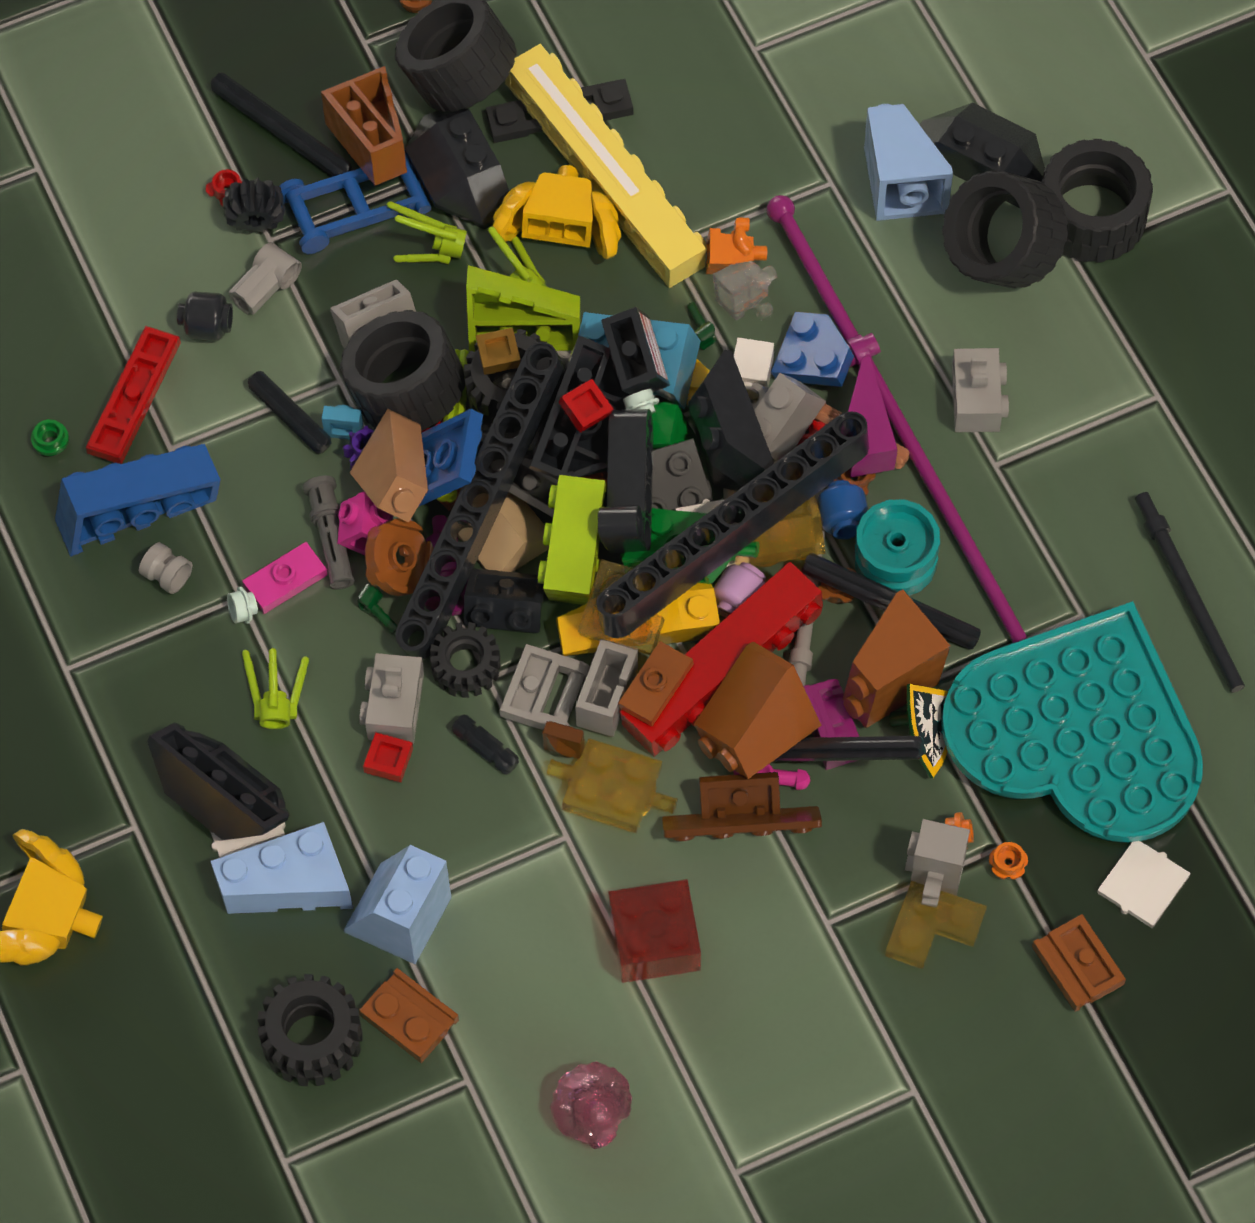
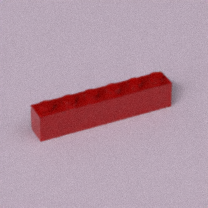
M791 562L787 563L685 654L693 659L694 665L654 725L650 726L621 710L620 715L623 727L654 757L662 750L668 751L673 748L680 740L681 733L691 724L695 726L694 723L745 647L753 641L770 652H773L775 649L782 650L792 641L794 632L803 624H812L820 616L823 607L822 591Z

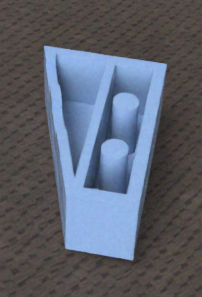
M324 822L211 861L214 876L228 914L278 912V909L302 908L303 911L315 910V907L340 906V909H353L350 891Z

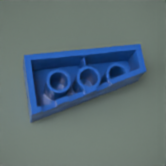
M205 444L193 447L182 446L175 451L160 455L149 454L141 457L139 460L123 464L112 463L102 469L86 473L75 472L61 479L55 522L71 557L83 552L81 545L98 539L102 545L115 540L114 533L130 526L136 527V530L139 531L151 526L150 524L155 522L159 515L164 513L169 518L216 501L221 479Z

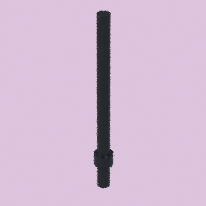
M1148 492L1140 493L1135 497V501L1146 521L1144 527L1150 539L1156 541L1231 693L1242 690L1245 684L1169 535L1171 528L1165 516L1159 515Z

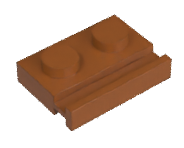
M1083 914L1050 931L1047 936L1033 941V950L1075 1012L1090 1002L1091 1004L1125 984L1126 978Z
M398 968L393 971V975L389 980L385 981L359 1010L360 1016L420 1063L442 1041L453 1024L456 1025L459 1021V1016L456 1012Z

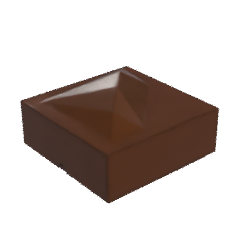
M547 721L543 730L544 749L581 760L585 749L584 731Z

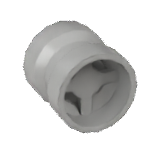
M158 542L150 547L142 558L139 573L148 580H157L162 589L170 594H174L188 580L193 565L192 562L182 556H174L169 547Z

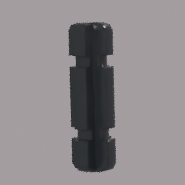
M461 715L452 725L453 733L462 741L467 740V745L488 762L496 763L495 767L503 774H510L519 763L518 755L509 748L504 749L503 743L482 726L477 727L475 725L476 722L468 715Z

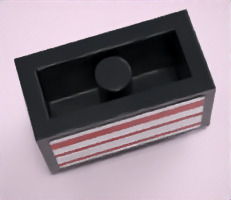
M634 307L601 320L620 385L624 392L632 395L646 389H651L652 392L670 386L650 317Z

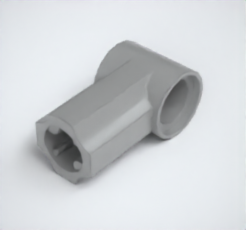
M269 242L265 244L255 256L253 267L229 291L230 299L234 301L241 311L247 315L249 313L254 315L279 288L285 290L296 281L302 269L301 262L274 243Z

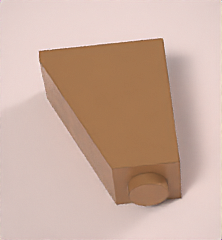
M387 409L350 474L377 508L407 522L410 521L428 491L421 426L419 423Z

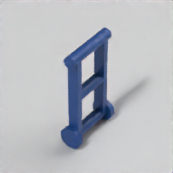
M405 153L407 173L402 174L401 178L410 198L394 203L414 211L417 210L421 214H426L431 210V205ZM361 168L308 185H304L300 179H291L279 186L284 195V202L289 203L302 231L303 237L299 245L306 254H314L323 250L329 244V238L403 214L388 208L387 205L370 210L358 184L370 179ZM345 188L356 215L315 227L304 201Z

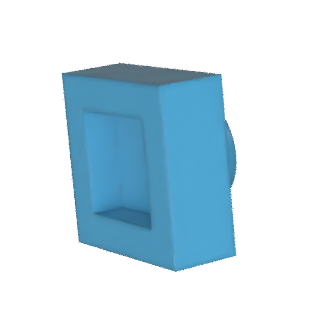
M348 405L324 406L322 414L323 430L331 438L350 440L349 432L356 433L364 428L360 409H354Z

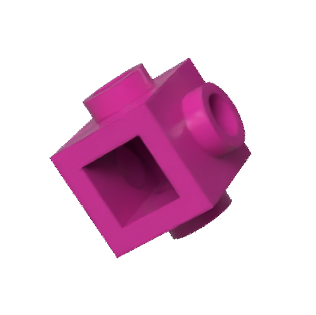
M365 491L358 493L356 496L341 503L338 513L339 531L337 544L365 555L369 530L386 521L393 520V515L377 508Z

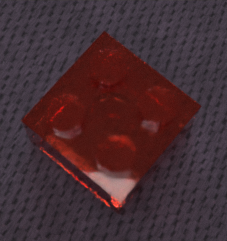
M688 879L608 891L609 912L622 983L701 971V949Z

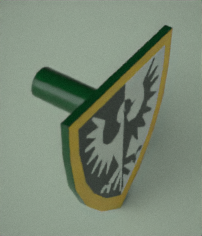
M907 684L908 710L891 712L889 722L893 727L909 725V736H920L924 739L926 752L925 755L921 756L920 762L929 777L934 778L943 765L948 752L943 739L941 723L942 711L948 691Z

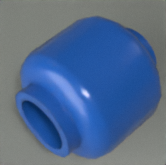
M838 480L830 483L828 488L823 490L818 496V512L824 531L837 539L856 537V529L859 522L868 511L866 494L863 489L855 484H850L846 480Z

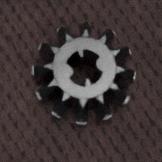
M259 177L250 181L243 178L242 183H231L230 189L225 191V197L223 198L224 216L226 217L227 224L235 226L236 231L248 230L250 234L253 231L265 233L266 228H277L278 223L283 221L285 214L284 195L282 194L281 187L274 185L271 180L260 181Z

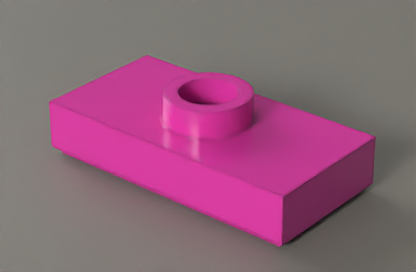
M305 542L242 580L246 591L254 594L257 606L262 613L266 614L326 577L328 572L308 543Z

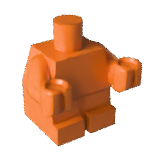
M737 218L731 234L721 233L720 228H710L706 239V274L730 275L751 269L754 260H767V246H755L754 237L746 235L750 228L749 218Z

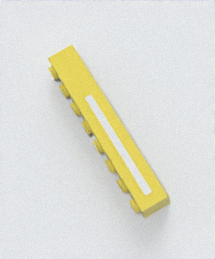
M540 43L516 57L513 68L505 80V84L517 99L521 100L532 118L539 122L544 133L568 163L577 168L580 178L589 179L592 182V191L601 192L609 198L618 213V225L667 287L670 289L705 267L707 245L703 237L698 232H692L686 224L682 211L677 206L672 207L666 200L661 185L656 180L651 181L645 174L640 159L635 154L630 155L624 148V143L619 133L613 128L611 130L603 121L599 108L594 103L589 104L583 97V92L578 82L574 78L569 79L566 76L557 56L554 53L549 54Z

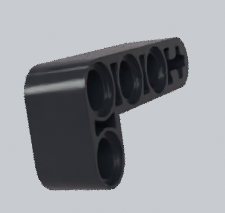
M650 409L613 411L609 416L607 507L599 508L598 531L602 543L610 554L650 551L653 418Z

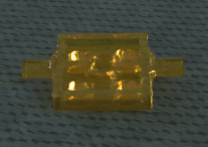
M588 738L581 757L573 766L551 759L548 765L547 775L568 781V789L562 802V810L630 832L637 833L643 816L651 807L674 814L678 798L656 792V782L662 770V761Z

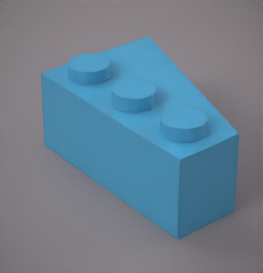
M584 312L578 336L580 335L609 347L601 320L613 315ZM650 320L670 386L653 392V395H658L685 410L701 341L689 324Z

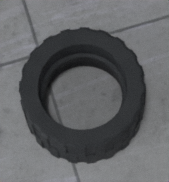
M435 0L431 2L430 5L421 9L415 17L411 18L405 29L402 30L395 47V60L425 102L431 108L442 112L466 109L486 99L488 95L495 92L500 84L506 80L510 70L513 68L514 59L517 55L513 38L485 0Z
M1094 138L1093 140H1079L1074 144L1066 145L1060 152L1055 153L1050 159V163L1046 165L1042 183L1056 193L1057 198L1061 200L1064 206L1065 216H1067L1068 235L1067 242H1065L1063 248V255L1079 259V261L1105 262L1106 260L1117 259L1122 254L1128 253L1142 238L1152 199L1153 183H1151L1150 171L1144 165L1145 162L1127 146L1124 147L1118 142L1111 140L1105 141ZM1096 185L1115 192L1123 199L1127 207L1109 216H1090L1072 208L1063 198V195L1079 186Z
M991 170L972 176L970 180L965 181L959 186L958 191L949 200V206L945 210L943 217V244L945 251L948 252L949 260L963 275L969 276L973 280L1003 287L1024 288L1044 279L1049 272H1052L1056 267L1057 261L1062 257L1068 235L1067 216H1065L1061 200L1044 183L1004 171ZM1014 197L1022 213L1021 236L1014 250L1006 258L996 262L988 245L989 224L999 206Z
M394 311L373 319L367 325L362 326L350 338L347 347L341 355L340 370L342 378L358 409L361 410L363 418L374 429L378 426L386 410L390 409L419 423L421 431L425 430L427 427L440 422L444 416L454 409L453 407L460 401L462 391L465 389L464 368L443 326L440 325L436 318L430 317L427 313L421 311ZM415 362H423L409 376L395 382L383 383L398 368Z

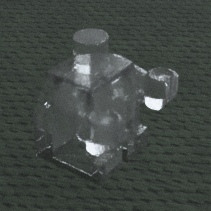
M754 261L731 264L713 274L715 300L736 321L744 317V312L748 309H752L759 320H765L773 315V312H771L773 307L769 302L762 304V300L768 296V286L771 285L770 281L777 278V273L772 265L761 269Z

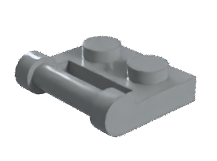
M526 644L501 705L500 717L544 730L547 721L570 726L567 721L582 683L586 680L590 666L585 662ZM558 673L567 674L569 677L554 715L543 713Z

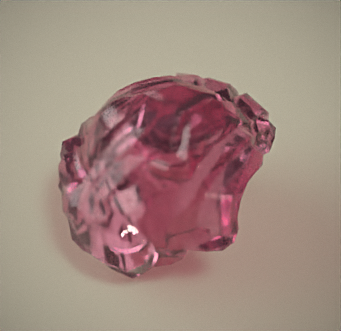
M597 1061L589 1064H579L561 1077L558 1081V1086L553 1092L550 1111L554 1124L563 1135L588 1144L593 1149H600L608 1145L617 1136L616 1132L621 1120L627 1119L630 1116L632 1095L629 1082L617 1069Z

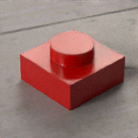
M593 379L563 395L558 402L580 433L608 417L614 410Z
M375 732L363 765L364 773L401 783L413 751V742Z

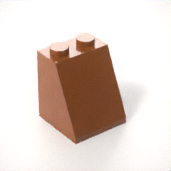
M903 589L895 594L852 662L842 700L848 714L852 718L858 719L865 728L907 704V684L929 688L938 685L951 646Z
M753 641L745 647L694 723L700 735L698 745L709 759L716 758L721 761L728 771L732 772L735 770L747 779L822 726L794 665Z

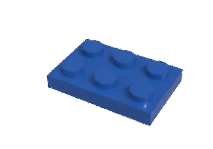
M469 409L421 433L428 491L418 507L471 483L476 472L475 458L477 447L482 438L481 425L483 414Z

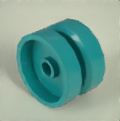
M905 499L886 500L873 505L862 516L856 529L854 552L856 572L893 590L900 591L903 589L908 596L923 590L932 581L938 564L940 528L933 515L920 504Z

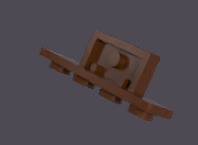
M778 772L756 773L749 779L741 774L699 777L701 814L662 817L664 837L672 838L676 841H689L694 839L695 836L703 835L724 839L732 837L734 833L748 832L755 836H766L778 830L807 833L812 831L813 828L822 827V818L818 806L780 808Z

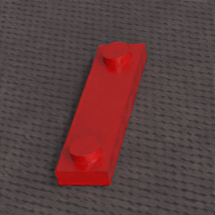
M145 326L86 445L87 454L114 463H123L181 344L179 336Z

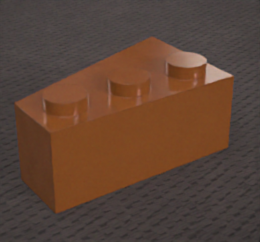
M385 66L321 91L326 126L375 186L407 173L403 137Z

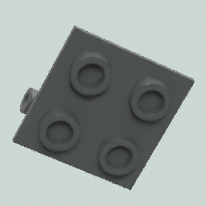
M693 438L653 450L652 508L675 510L678 507L701 504L703 499H708L710 502L713 501L712 489L709 480H706Z

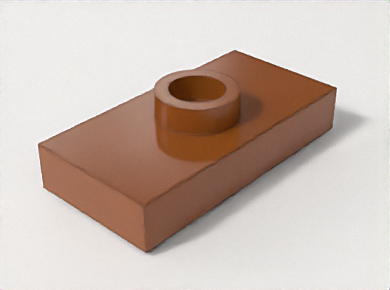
M659 641L618 702L619 708L646 724L653 726L694 665L693 659Z

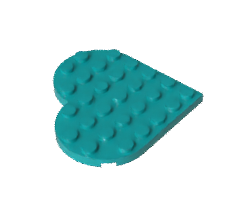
M1133 601L981 655L965 666L956 676L944 702L941 722L944 743L955 765L969 780L991 793L1009 798L1028 799L1051 794L1060 811L1073 824L1093 836L1116 842H1136L1154 838L1179 823L1196 799L1203 775L1200 745Z

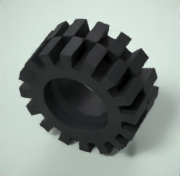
M462 622L455 623V631H452L447 626L443 629L444 636L442 637L440 634H437L434 638L435 645L431 644L430 661L434 680H438L439 687L443 691L448 687L449 694L452 696H456L457 691H461L462 698H469L468 691L474 690L475 696L481 695V687L484 686L489 690L492 687V679L497 681L499 677L501 662L496 638L492 633L488 636L487 628L483 626L477 631L475 623L471 622L468 623V629L462 628ZM464 649L474 650L480 656V662L477 667L466 671L454 668L450 660L455 652Z

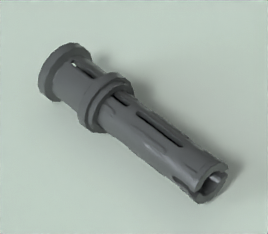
M332 476L314 477L307 480L302 486L304 494L309 496L312 511L309 517L311 523L318 527L330 577V586L337 590L345 589L352 586L355 580L352 576L347 549L337 544L340 505L337 504L334 492L337 487L336 480Z

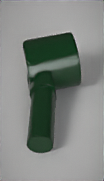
M691 302L687 305V308L698 327L694 332L701 341L699 348L705 350L717 341L714 335L715 326L710 321L706 322L696 304Z
M366 584L358 594L357 604L359 609L367 614L372 613L394 634L398 625L384 612L383 608L377 605L383 598V594L375 586Z

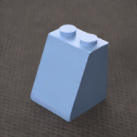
M881 104L876 107H868L864 150L876 221L945 214V210L950 203L953 178L950 164L904 104Z
M409 845L380 863L344 928V932L416 964L451 900L446 860Z

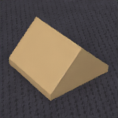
M508 492L477 559L483 569L514 572L549 549V546L543 545L545 525L526 501ZM482 493L477 495L473 500V507L478 508L485 505L489 494ZM463 528L457 536L462 542H465L472 536L473 528Z

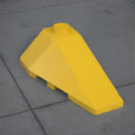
M704 583L694 585L623 638H611L604 634L600 625L596 604L597 599L556 619L563 656L595 653L601 639L628 648L657 645L659 641L670 644L701 640L720 624L714 587L712 584Z

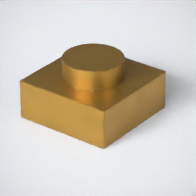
M513 328L476 335L484 375L519 367L521 360Z

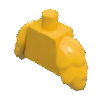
M571 165L561 166L557 174L544 172L539 175L536 182L528 181L512 188L504 197L502 205L493 216L494 223L492 227L497 230L505 242H511L522 230V238L590 248L592 236L599 255H602L604 259H610L616 255L618 242L622 237L618 225V213L612 202L601 192L592 191V182L587 178H580L577 168Z
M20 829L14 833L13 838L29 858V862L2 924V931H0V963L15 962L22 966L39 963L52 956L57 949H66L73 931L95 938L103 916L83 909L87 889L84 887V876L79 863L68 849L59 848L48 836L38 835L33 831Z

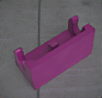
M838 679L804 686L822 725L812 732L814 738L859 737L854 721L844 707L842 700L844 693ZM858 760L823 761L825 769L828 770Z

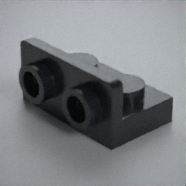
M473 568L464 595V625L468 626V623L471 622L475 623L476 627L483 626L490 629L539 633L541 628V610L545 596L544 584L538 583V575Z

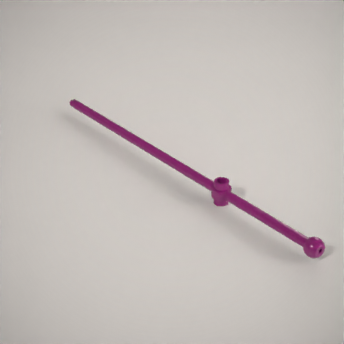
M784 195L773 197L767 204V215L773 222L780 223L852 351L854 358L850 367L856 364L860 367L863 357H871L887 415L904 447L909 450L912 462L1012 642L1016 643L1027 639V635L874 363L872 357L881 353L876 338L872 333L863 337L861 334H858L793 217L795 213L793 201Z

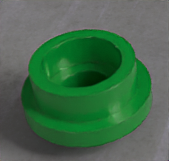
M46 419L35 426L31 434V442L33 448L39 454L54 456L61 453L67 447L69 434L66 427L60 422ZM48 437H56L54 441L45 442Z

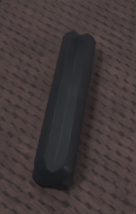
M257 371L249 377L247 381L249 389L315 453L322 454L331 446V437L263 371Z

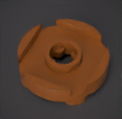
M397 518L375 526L368 532L365 547L367 580L371 585L379 586L390 595L405 596L413 594L434 549L431 541H425L423 535L419 532L423 531V529L412 520L407 522ZM398 548L400 555L405 557V563L399 564L396 559Z

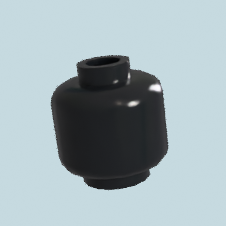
M194 291L188 295L185 304L179 303L177 324L184 326L185 334L190 339L219 341L225 333H230L233 323V306L231 303H227L226 298L222 294Z

